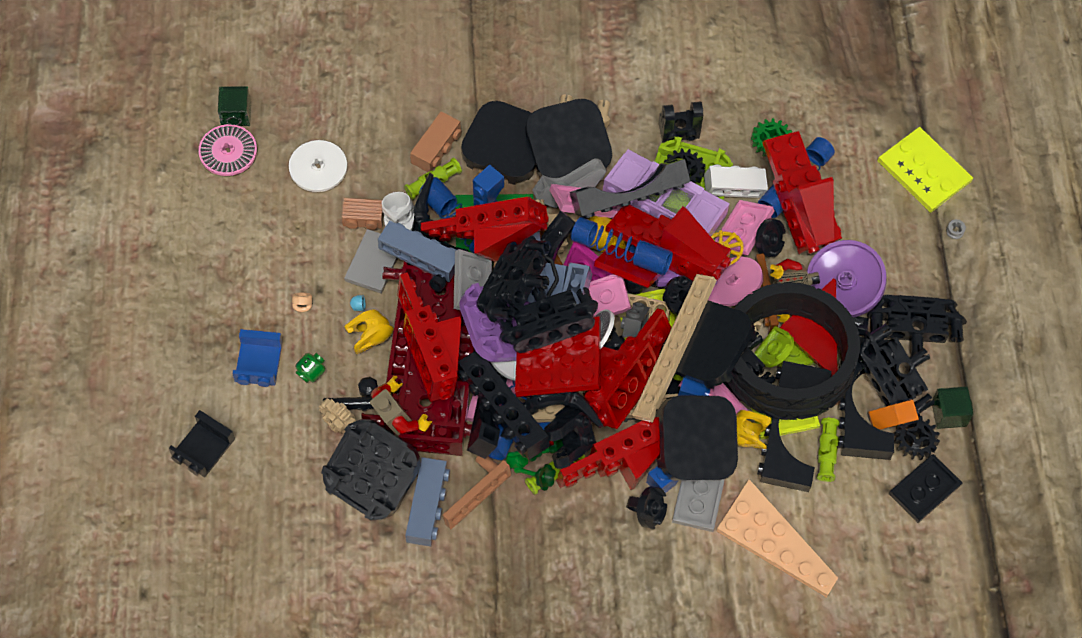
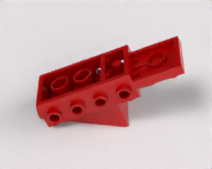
M796 131L763 141L765 152L775 176V180L772 182L798 253L808 252V254L820 251L819 248L842 239L841 229L834 217L833 177L821 180V174L817 170L816 165H811L800 132Z
M527 196L456 209V217L421 223V231L428 233L431 237L439 238L440 241H450L453 237L474 240L475 254L497 262L508 243L516 242L520 244L526 237L532 236L537 231L547 230L549 216L547 206Z
M632 205L623 206L606 225V232L609 233L613 229V235L616 237L622 232V240L626 242L632 236L631 244L636 247L639 240H644L655 246L657 245L672 251L673 257L669 270L681 276H686L694 281L696 274L712 276L718 281L723 270L727 269L731 263V258H729L731 249L714 241L688 209L683 206L670 219L662 214L659 218H656Z
M408 272L400 274L397 296L405 314L403 333L430 402L438 399H449L454 395L458 377L461 318L459 316L438 322L435 312H432L430 305L423 307L421 297H417L415 292L416 284L413 279H410Z
M657 308L644 327L638 332V335L636 337L628 336L618 351L606 347L601 348L600 389L588 390L584 397L593 407L604 426L618 429L640 399L658 360L661 347L672 329L663 309Z
M655 417L653 422L642 420L593 444L589 456L571 464L569 467L560 469L556 480L559 487L566 486L569 488L578 482L577 480L585 477V479L592 477L596 474V471L600 477L605 475L610 477L615 475L619 469L630 490L635 489L657 462L656 460L660 458L659 417Z

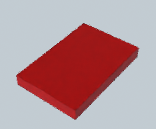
M611 244L607 248L608 253H611L616 246ZM617 247V256L620 257L625 250ZM606 250L594 263V266L647 288L661 276L658 273L634 265L633 260L626 262L625 254L618 259L615 252L608 255ZM627 251L626 258L630 260L634 253Z

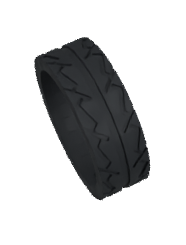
M776 283L763 286L753 291V294H748L736 305L735 309L746 313L753 324L762 318L781 314L798 315L813 320L824 327L836 341L842 356V365L831 378L819 385L809 388L791 389L779 387L761 379L746 365L742 356H740L731 371L733 378L728 383L733 392L748 407L761 414L764 413L766 416L781 420L811 418L828 411V408L834 407L844 397L850 387L849 385L852 383L860 353L859 331L854 318L847 308H844V305L831 294L803 283Z

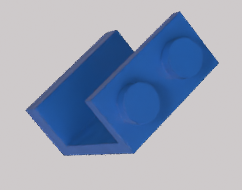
M240 329L239 339L241 345L237 368L232 373L234 381L241 385L251 383L262 387L275 386L283 343L281 333Z

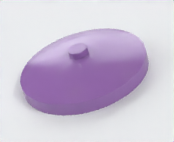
M842 240L825 246L816 253L807 269L808 274L814 272L819 274L820 284L811 285L816 289H822L833 278L836 279V299L844 305V308H847L852 317L863 315L873 309L881 300L886 289L887 274L881 257L870 246L858 241Z

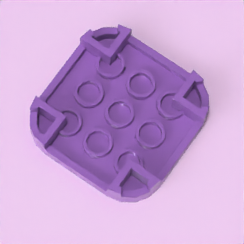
M479 283L472 284L462 295L459 305L473 347L482 358L491 362L516 361L517 352L513 349V345L505 343L500 339L502 330L498 320L491 322L487 314L482 313L477 308V299L483 290V286L480 287ZM512 317L513 327L517 326L515 317Z

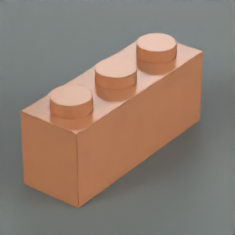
M441 111L411 151V164L426 172L432 171L439 166L444 154L449 153L454 140H458L461 136V121Z

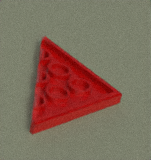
M833 278L821 290L835 298L836 279ZM792 315L779 327L787 331L793 337L794 344L820 368L832 370L831 377L838 371L837 343L824 327L813 320L798 315Z

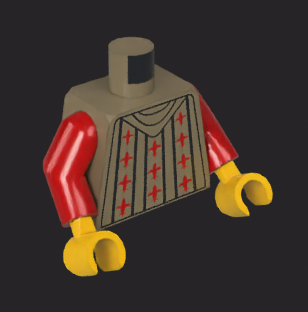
M785 259L777 265H770V269H772L770 276L773 277L774 284H784V282L807 285L820 284L818 272L808 274L805 266L797 261ZM790 314L777 315L781 316L778 322L785 323L790 318Z
M393 376L387 383L372 391L370 404L396 435L418 429L426 431L432 421L426 420L428 417L426 414H422L418 421H412L391 392L395 393L403 385V383H396L397 376Z

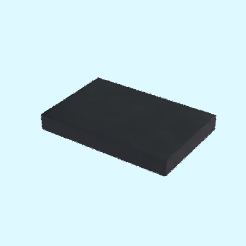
M932 454L890 490L889 495L917 523H920L962 486L963 482Z

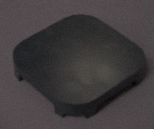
M575 99L543 107L534 111L527 120L525 134L529 140L539 178L542 175L550 178L566 176L595 158L602 161L605 169L609 166L612 159V148L602 114L594 102L588 99Z
M490 101L482 105L461 145L462 158L466 162L467 167L472 170L474 167L484 170L487 166L491 165L505 179H508V184L515 185L516 182H522L526 179L530 180L536 164L528 137L525 134V126L532 112L501 101Z
M708 300L674 376L677 374L702 383L708 389H714V386L720 385L725 381L729 383L733 378L731 371L749 341L755 342L757 336L755 326L749 316L740 310ZM665 342L663 343V345H662V347H661V350H660V352H659V355H660V353H661V351H662V349H663V346H664Z
M680 395L666 398L660 408L656 409L655 417H659L660 459L656 460L658 468H661L664 474L674 481L722 480L730 477L734 473L738 462L737 416L732 403L721 396Z
M370 419L357 420L346 426L342 439L327 465L323 466L321 474H323L325 490L330 495L334 494L365 515L364 518L382 520L392 516L399 508L421 466L420 456L417 449L378 422Z

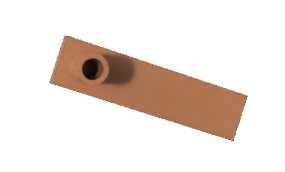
M480 456L476 457L475 461L489 474L443 514L445 525L450 530L511 476L509 464L503 460L498 465L489 456L486 459Z

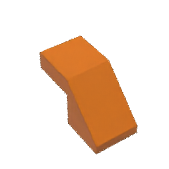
M914 400L868 412L871 425L880 430L919 420Z

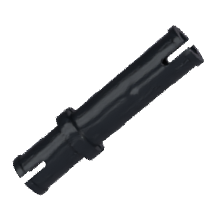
M362 395V397L328 398L329 400L333 399L335 403L344 404L348 410L358 409L367 411V409H374L370 404L372 397H367V395Z

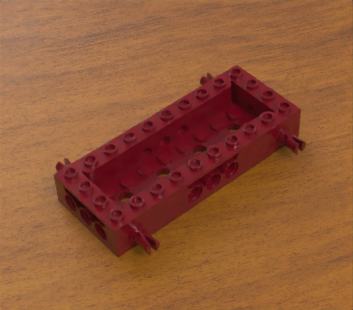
M405 261L401 269L383 267L382 279L399 280L400 274L408 272L410 279H413L416 284L415 292L417 297H421L423 307L430 305L432 312H435L438 322L460 316L461 331L458 361L476 351L471 342L461 311L454 309V276L450 282H447L444 288L446 293L444 295H437L429 285V281L435 275ZM398 298L386 383L393 376L398 377L395 380L396 383H403L395 393H391L412 421H418L422 414L428 415L427 421H432L426 431L418 429L408 433H401L398 436L410 443L418 452L463 456L464 440L466 436H470L472 424L467 422L471 392L468 387L469 385L466 381L462 382L458 376L454 395L449 399L431 401V404L426 407L420 404L422 399L429 398L403 333L405 314ZM361 413L362 419L376 421L392 431L380 415Z

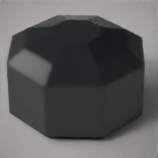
M370 376L362 378L358 383L360 395H367V397H371L372 391L378 387L377 381Z

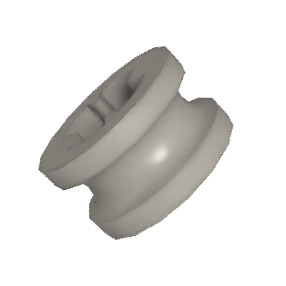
M952 220L948 224L946 233L952 239H960L966 230V226L960 220ZM953 227L954 229L955 227L959 228V231H953Z

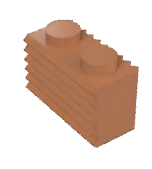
M344 197L342 211L343 226L351 229L366 227L369 230L382 228L384 214L382 212V200Z

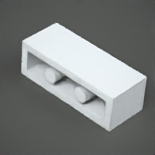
M713 165L704 174L706 191L714 196L761 198L768 190L766 169L755 166L740 168L739 166L722 167L721 165Z

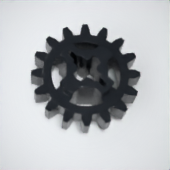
M681 148L680 153L674 150L673 155L668 154L667 160H664V162L677 158L685 159L690 181L695 184L696 182L700 183L702 177H704L706 165L702 163L703 158H697V152L691 154V149L684 152L683 148Z
M922 416L919 417V420L898 425V430L894 433V436H896L894 443L900 444L897 450H904L903 456L910 454L912 460L915 456H918L919 460H922L924 455L929 458L932 454L931 452L935 453L936 446L940 442L937 439L940 433L934 432L936 425L930 426V420L928 419L924 422Z

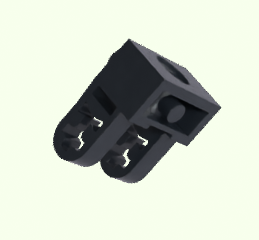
M701 101L691 102L690 110L684 112H674L672 104L662 106L658 122L662 143L673 140L675 137H681L682 140L688 141L700 139L703 121V105Z
M565 406L557 412L555 419L544 428V431L549 436V441H557L563 438V446L552 455L554 466L558 469L569 467L596 443L590 419L579 409L571 408L570 406Z

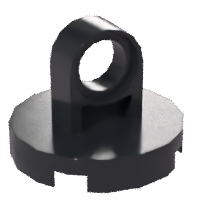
M768 218L760 224L755 238V245L759 254H764L765 257L770 258L776 257L782 251L785 244L782 238L783 234H786V230L780 220Z
M647 487L640 497L629 496L626 508L637 512L638 522L642 527L655 529L657 524H662L666 516L667 504L664 503L663 496L666 497V493L659 487Z

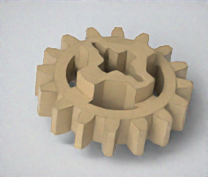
M327 398L319 406V411L323 413L324 422L336 433L344 434L346 426L356 421L354 414L344 404L335 403L333 399L329 400Z

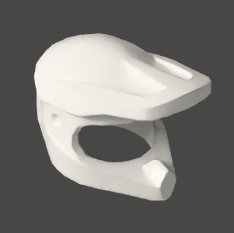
M393 192L385 196L382 200L385 226L389 221L398 222L412 231L415 214L413 213L414 205L410 197L404 192Z

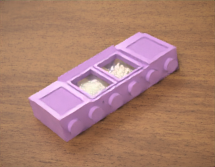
M628 149L604 179L603 191L622 192L637 187L655 172L659 164L654 161L651 162ZM691 181L684 184L685 187L673 190V188L666 190L667 193L662 195H655L654 193L648 195L649 198L646 200L637 201L635 199L630 201V205L656 218H659L662 214L672 219L683 206L688 209L710 236L714 234L726 217L729 208L728 202L705 191L703 187Z

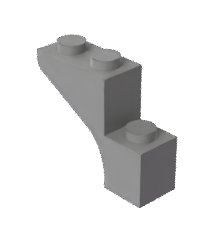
M595 158L560 178H550L542 175L532 191L536 199H539V201L543 199L544 204L557 208L558 205L549 190L551 184L580 188L587 186L596 187L604 177L606 169L602 161Z

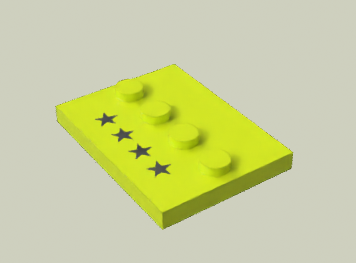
M918 127L879 156L877 160L930 213L973 180V177L921 127Z

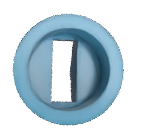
M357 295L351 299L350 305L353 310L365 311L366 302L364 295Z

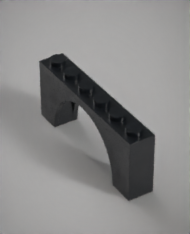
M860 337V347L864 337ZM883 339L877 344L881 346L883 343L888 342V340ZM868 348L864 352L866 355L871 354ZM857 361L852 383L849 385L850 387L844 397L839 401L838 408L842 410V417H839L838 429H841V436L838 437V448H841V456L891 460L894 454V433L882 431L869 424L859 414L854 405L852 397L853 384L865 373L861 364Z
M783 361L782 366L777 367L775 379H779V387L791 389L809 388L831 378L832 370ZM772 417L771 423L765 429L764 436H768L767 444L764 443L767 448L761 450L764 460L763 463L759 462L757 475H761L760 482L809 493L815 467L802 463L789 453L780 437L779 419Z

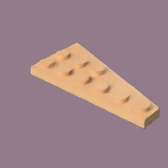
M748 480L717 528V532L827 598L838 577L759 489Z

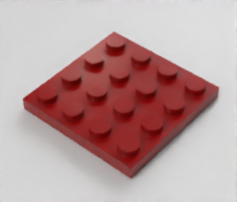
M600 316L593 317L595 324L588 331L525 353L517 352L516 397L600 389Z

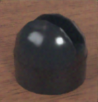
M441 274L433 276L429 281L430 287L436 292H442L447 285L446 277H441Z

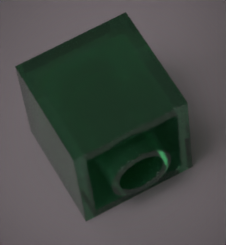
M248 86L219 87L218 115L221 125L250 126L251 99Z
M968 386L937 389L932 398L935 402L932 408L937 429L968 426L974 415Z

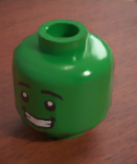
M306 353L296 363L297 371L295 373L306 383L309 381L312 383L316 382L326 370L323 365L325 360L317 353L314 355Z

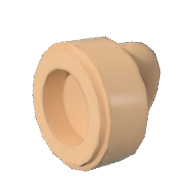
M306 292L294 293L292 295L293 309L298 312L310 310L312 307V295Z

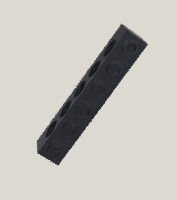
M474 351L458 361L459 371H457V374L461 381L468 383L471 393L480 398L482 407L492 413L491 416L494 422L504 428V434L509 440L512 439L516 443L515 447L521 455L524 454L530 460L550 447L547 433L486 359Z

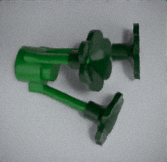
M563 438L553 441L554 445H550L549 448L529 461H535L544 453H555L563 446ZM518 451L508 453L506 462L509 464L510 469H514L515 473L534 476L537 486H540L543 491L554 485L556 471L550 464H545L537 472L526 470L523 467L528 464V458L524 454L521 455Z

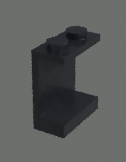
M199 410L195 415L197 422L177 448L171 445L169 451L174 462L179 465L185 464L188 466V470L196 476L200 474L206 477L234 442L235 436L232 430Z

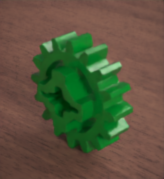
M772 118L771 122L764 119L763 124L758 122L757 127L753 128L751 136L752 146L757 147V153L762 151V156L764 157L766 152L763 141L792 133V130H787V124L781 125V120L776 123L774 118Z

